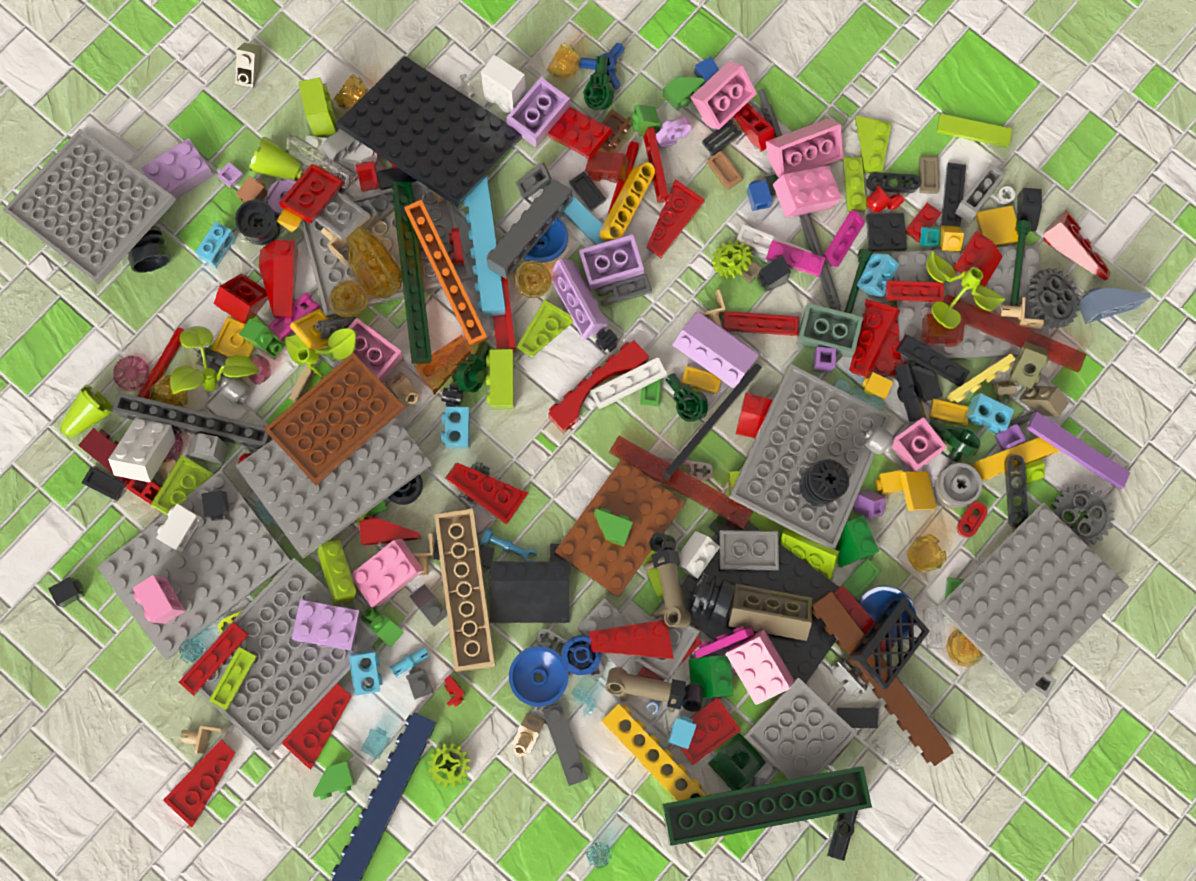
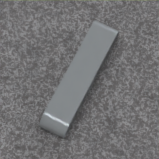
M340 129L326 139L320 149L328 158L336 163L361 146L362 143Z

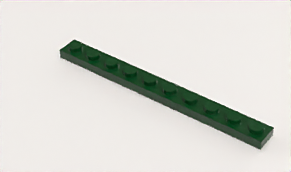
M393 182L391 185L412 364L431 363L432 355L418 236L404 208L414 203L412 182Z

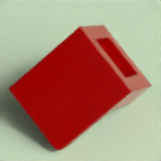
M374 161L356 164L361 191L380 189Z

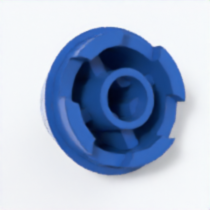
M574 636L565 643L562 649L563 664L573 674H590L597 669L601 662L602 654L592 652L589 636Z

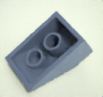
M1095 287L1090 289L1088 294L1082 296L1083 299L1078 306L1084 322L1087 324L1137 309L1151 296L1148 293L1111 287L1102 289Z

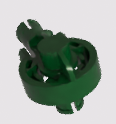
M596 56L595 73L590 75V81L583 91L585 103L594 110L607 109L614 99V88L610 83L611 76L606 74L608 57Z
M481 342L476 353L470 354L467 360L460 363L458 369L452 371V379L457 381L461 391L474 393L481 388L485 377V359L491 350L489 344Z
M675 373L670 374L665 381L674 391L673 400L676 402L678 415L687 422L700 421L706 417L708 401L704 393L698 389H693L690 384L683 385Z
M935 417L929 422L932 429L941 436V440L943 442L947 441L953 447L948 455V458L958 463L963 454L973 457L979 450L980 440L972 431L963 427H954L953 425L946 426Z

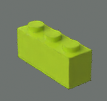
M513 349L490 350V356H486V366L490 367V374H486V384L490 385V392L486 393L487 404H490L491 410L514 409Z
M340 540L325 542L319 547L317 554L333 606L353 602L356 590Z

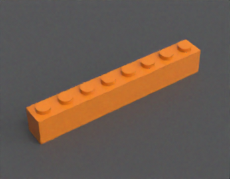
M422 199L404 207L470 347L488 340Z

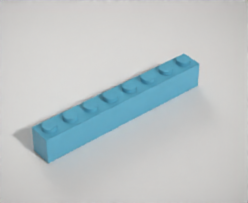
M486 176L464 200L465 207H469V213H466L467 224H471V230H468L469 241H473L474 247H470L471 258L476 260V265H472L474 276H478V282H475L476 294L480 293L481 300H477L478 311H482L483 317L506 314L501 276L490 270L487 264L488 253L496 248V238Z

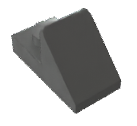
M542 162L519 179L516 184L522 197L528 199L538 190L544 189L547 184H550L552 178L545 163Z
M382 194L371 203L368 200L364 201L361 208L367 211L371 218L361 226L366 232L394 212V206L385 194Z
M425 584L409 596L434 627L448 616L445 608Z

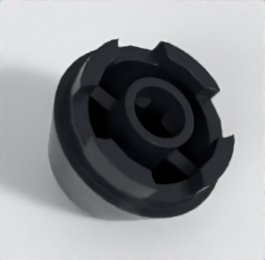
M417 475L388 498L399 505H407L419 498L423 490L421 476Z

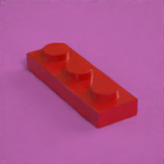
M886 281V301L943 302L944 282Z

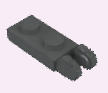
M647 274L612 283L610 286L598 289L597 293L598 296L613 292V297L603 299L600 302L601 306H607L615 302L619 303L650 294L652 289Z

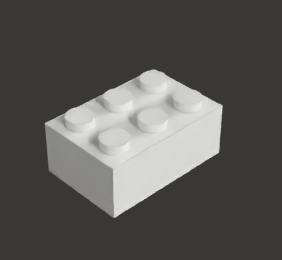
M493 55L481 71L484 97L490 103L499 105L504 112L511 113L526 95L525 74Z
M135 418L109 458L114 475L151 482L176 441L172 426L170 424Z

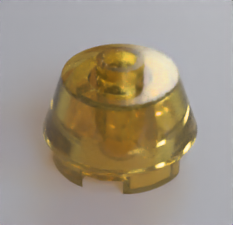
M563 42L555 52V56L552 62L549 63L546 71L550 72L553 77L568 79L571 74L577 72L581 56L571 44L568 45Z
M352 74L333 100L339 104V107L349 110L369 89L361 77L358 78Z
M524 262L515 272V286L525 297H541L547 293L551 286L550 271L541 262Z
M345 280L333 287L329 296V303L332 310L339 316L354 317L364 310L368 298L362 285L351 280Z
M171 375L162 376L150 388V400L184 407L188 403V390L173 394L170 385Z
M931 534L917 536L907 550V558L910 564L922 573L940 569L947 559L946 551L942 552L937 544L940 541Z
M959 629L953 631L948 637L946 644L947 653L957 665L971 667L983 659L984 654Z

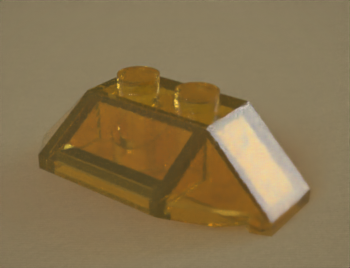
M358 226L346 238L349 266L368 295L389 299L401 288L402 271L382 241L361 226Z

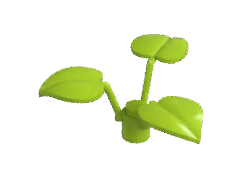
M934 251L929 255L927 271L933 279L943 283L946 280L953 282L962 278L961 285L963 289L950 306L941 301L935 302L932 306L933 316L944 327L952 329L960 323V314L952 308L966 290L972 289L971 293L974 295L976 304L987 311L995 310L1005 300L1001 295L980 285L983 273L978 268L972 267L968 272L963 271L962 274L955 276V270L948 262L937 256Z
M193 326L181 333L180 342L187 348L200 346L204 371L201 373L199 369L194 370L190 366L178 367L171 374L170 385L173 394L194 389L200 385L206 391H213L218 388V380H221L222 372L227 377L236 378L259 373V369L247 356L234 355L225 360V365L220 367L217 374L214 369L208 368L203 346L213 342V334L205 327Z
M347 328L335 331L328 339L330 350L310 349L297 334L285 337L284 341L288 354L295 363L300 365L308 364V368H311L323 379L325 376L313 366L319 361L318 354H330L333 352V356L336 359L345 360L355 350L356 333L354 330Z

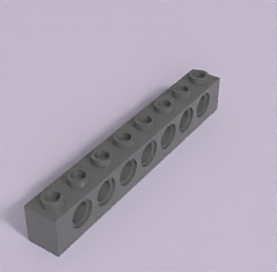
M120 392L117 394L112 410L118 417L131 420L139 418L170 424L174 430L196 435L200 433L216 436L222 441L260 449L272 439L264 430L265 426Z

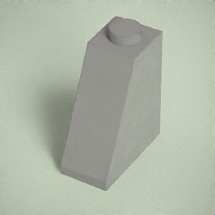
M198 433L190 438L186 458L224 465L228 446L219 437Z

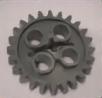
M1057 268L1039 271L1033 275V279L1029 280L1031 285L1027 286L1031 290V292L1027 293L1031 297L1027 302L1033 305L1030 307V310H1035L1033 316H1039V320H1044V326L1049 325L1051 329L1068 326L1069 323L1074 322L1073 318L1077 317L1075 312L1080 310L1076 306L1080 304L1076 300L1079 294L1074 292L1077 287H1072L1073 280L1068 281L1069 275L1063 276V271L1058 272Z
M1076 484L1074 490L1069 486L1067 487L1068 493L1064 490L1060 491L1062 497L1058 495L1054 497L1058 502L1051 503L1055 507L1052 511L1071 529L1072 524L1079 518V513L1086 509L1089 502H1092V506L1083 515L1085 518L1079 520L1075 528L1071 530L1087 546L1089 541L1093 545L1096 544V538L1102 541L1103 537L1101 534L1107 536L1109 533L1106 528H1113L1109 522L1115 520V518L1109 516L1114 510L1108 509L1112 505V503L1105 502L1108 496L1101 497L1102 490L1095 493V486L1088 490L1087 484H1084L1082 489H1080L1079 484ZM1076 497L1083 499L1084 505L1082 507L1076 505ZM1092 509L1099 511L1100 516L1098 519L1093 518L1091 515ZM1065 512L1072 515L1071 522L1064 520L1063 515ZM1081 524H1085L1088 527L1087 534H1083L1080 531L1079 527Z

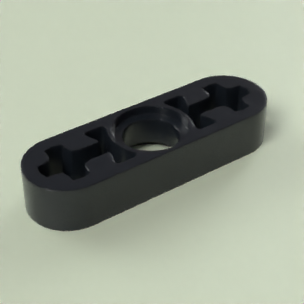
M875 172L871 173L866 180V186L871 191H875L877 186L872 182L873 179H876L877 185L885 192L914 193L921 185L920 178L915 174ZM890 179H896L898 181V186L892 187L889 185L888 181ZM912 180L913 184L915 185L914 187H911V184L907 183H909V181Z

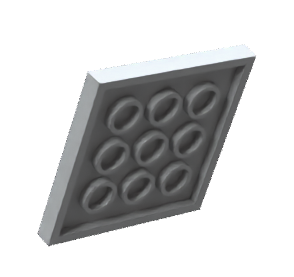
M797 677L793 681L791 688L784 691L743 736L786 777L795 779L820 774L857 732Z

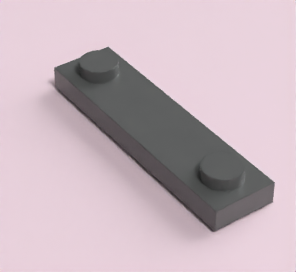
M561 703L543 709L542 711L568 785L571 786L587 780V775Z

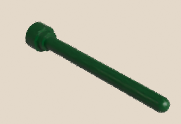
M1026 220L1017 221L1015 226L1018 242L1010 301L1011 306H1017L1019 300L1026 235L1031 230V222Z
M859 249L857 255L859 265L846 304L845 313L852 314L859 291L857 284L873 254L869 250Z

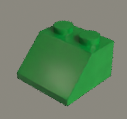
M865 516L846 522L835 550L839 551L837 560L839 568L871 557L879 552Z
M727 655L688 659L690 684H698L703 687V698L733 696L731 664Z

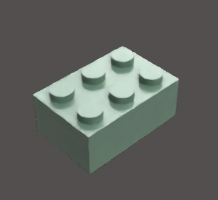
M807 303L796 344L815 349L817 347L836 348V354L851 358L855 353L863 317Z

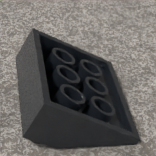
M491 561V623H569L570 563Z

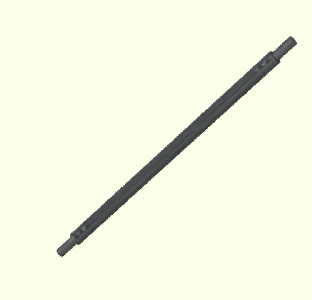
M760 89L758 95L762 104L761 109L764 118L773 126L775 138L782 136L773 107L769 104L765 90ZM810 214L798 215L810 251L813 254L824 257ZM825 260L819 277L830 309L841 311L840 308L842 306Z

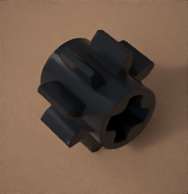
M602 328L596 333L597 339L595 344L601 351L608 350L611 352L617 347L616 341L618 338L612 330L608 329L605 332Z
M450 384L449 388L444 387L441 401L446 402V407H455L456 404L461 405L463 391L459 390L458 385Z

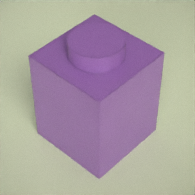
M817 347L813 356V371L831 373L835 368L836 348Z

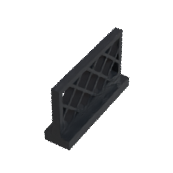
M905 597L892 598L849 655L853 661H858L883 689H887L930 632L908 606L910 602ZM904 611L908 615V623H902L901 614ZM902 625H908L909 637H902ZM913 625H917L922 631L918 637H914ZM892 626H897V638H891L890 629ZM882 640H886V652H880L879 643ZM891 640H897L898 652H892ZM903 640H909L907 652H903ZM880 654H886L887 667H881ZM892 654H898L899 663L896 666H892ZM870 655H875V667H871L867 662ZM881 669H887L888 677L885 681L881 678Z

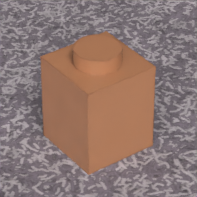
M249 176L236 192V195L243 203L254 199L263 200L267 195L266 185L259 179L254 180Z

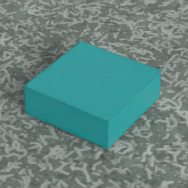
M921 227L920 246L939 247L940 228Z

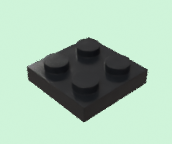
M904 213L866 215L869 251H906Z

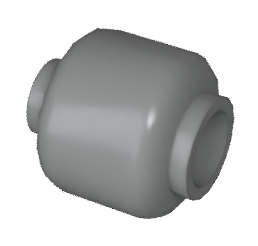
M229 377L221 385V393L233 404L239 401L243 403L250 396L247 393L250 390V386L241 377Z
M877 426L874 429L869 428L864 435V438H866L865 446L877 455L886 454L894 443L892 441V434L881 426Z

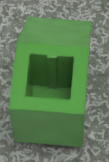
M676 77L663 88V97L678 111L681 107L685 108L689 105L691 96L705 84V80L703 78Z
M639 104L635 105L634 113H632L633 120L631 121L634 132L637 131L638 136L641 137L649 127H654L655 132L660 131L661 123L656 108Z
M252 319L248 320L239 333L249 344L273 360L277 358L285 346L265 325Z
M605 508L595 509L594 516L605 540L624 547L633 522L629 521L630 518L621 514L619 516L612 515L611 511Z
M377 607L368 608L360 618L390 647L404 633Z
M345 761L327 767L313 792L314 798L320 797V800L332 797V792L339 790L341 794L352 790L351 786L356 785L350 762Z

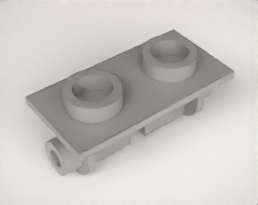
M840 658L837 664L835 663L829 668L832 671L831 674L840 683L845 678L848 680L843 686L852 696L858 698L862 694L860 690L866 692L868 688L867 683L861 675L857 676L852 670L853 666L847 660Z

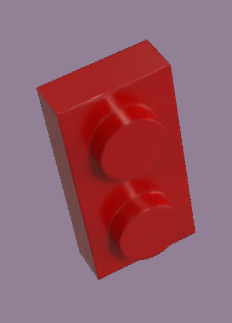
M927 202L906 228V234L919 243L921 227L931 228L942 212Z

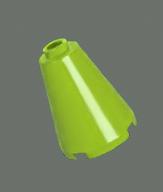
M264 136L258 144L260 145L258 150H255L249 170L294 181L296 178L299 179L304 171L301 168L302 164Z
M84 385L80 389L60 423V431L66 437H76L113 413V409H110L112 404L99 391L96 393L91 391L93 387L89 385Z

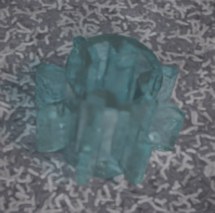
M197 638L195 640L186 639L179 647L180 658L186 663L189 661L191 663L195 662L204 652L203 643Z
M601 842L593 843L589 847L590 851L586 852L589 865L594 864L596 868L607 866L609 863L608 859H612L608 844L604 846Z

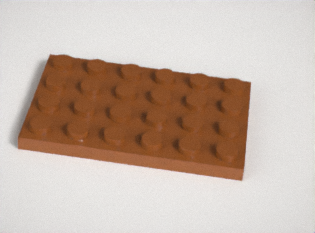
M352 353L264 428V430L317 486L401 413L405 407L364 363Z
M622 458L557 547L555 553L618 598L652 551L649 546L652 535L655 533L664 534L685 505V502ZM605 508L610 510L612 515L619 516L621 514L630 518L629 521L633 522L624 547L605 540L594 516L595 509Z

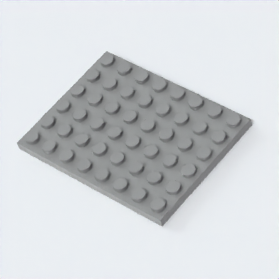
M79 129L3 210L99 285L172 206L176 199Z
M419 181L413 182L414 203L422 199L452 262L451 251L454 250V245L449 243L448 233H452L451 229L458 227L451 203L446 199L438 203L433 197L434 191ZM392 188L350 199L361 207L365 200L371 203L382 194H385L394 206ZM395 212L389 214L366 232L360 226L350 234L352 238L338 250L346 260V265L332 254L327 244L330 240L321 233L324 226L316 220L310 224L302 219L301 225L325 317L329 318L404 298ZM418 239L424 292L441 288L439 280ZM462 245L464 264L457 265L456 262H452L460 281L464 282L471 280L472 277Z
M1037 245L1025 246L1017 306H1019L1022 297H1026L1024 316L1026 319H1039V316H1033L1035 310H1030V307L1033 306L1032 303L1027 302L1031 299L1027 295L1028 292H1031L1027 288L1028 285H1031L1029 280L1034 278V274L1041 271ZM1017 246L997 247L1003 258L985 286L1005 298L995 310L987 311L982 309L974 301V295L971 293L972 289L966 290L952 308L960 314L961 321L957 327L949 329L939 323L933 316L932 306L935 302L895 301V307L900 310L897 318L899 341L901 342L905 334L950 360L1006 357L1009 354L1016 357L1019 355L1025 341L1046 348L1047 355L1052 353L1048 326H1044V323L1041 328L1019 327L1017 317H1001L1000 315L1002 305L1011 306ZM963 249L961 251H932L953 267ZM932 251L891 252L890 256L899 263L892 281L938 282L927 271V259ZM962 278L953 282H948L947 280L944 282L943 302L948 306L963 289L961 285ZM901 354V359L903 361L915 362L907 356Z
M789 364L728 498L811 541L835 549L875 455L874 452L865 446L866 438H864V435L869 428L874 429L877 426H881L886 429L891 416L808 372ZM825 459L841 463L849 475V487L846 493L831 504L823 507L813 506L802 497L799 489L802 474L817 462Z
M395 417L317 486L274 440H271L237 464L236 468L301 557L305 558L429 468L431 463Z
M223 470L218 471L187 496V500L181 504L203 517L183 551L175 550L156 539L159 527L163 523L165 524L168 519V515L164 514L97 567L165 660L170 659L291 562L290 557ZM222 490L227 493L229 516H224V519L220 521H212L204 517L201 494ZM152 575L167 578L185 609V612L166 624L148 621L143 613L145 609L142 604H139L134 598L135 592L133 587Z
M1043 502L937 608L1024 695L1129 586Z
M295 558L279 572L233 621L249 634L239 647L258 657L229 709L225 710L213 704L268 757L274 753L284 739L351 670L348 653L369 650L380 639L360 619L354 651L292 640L300 600L333 606L329 590ZM345 604L336 605L338 607L348 608ZM215 641L198 657V659L182 674V676H184L193 667V665L204 655V653L215 643ZM235 652L199 690L208 701Z

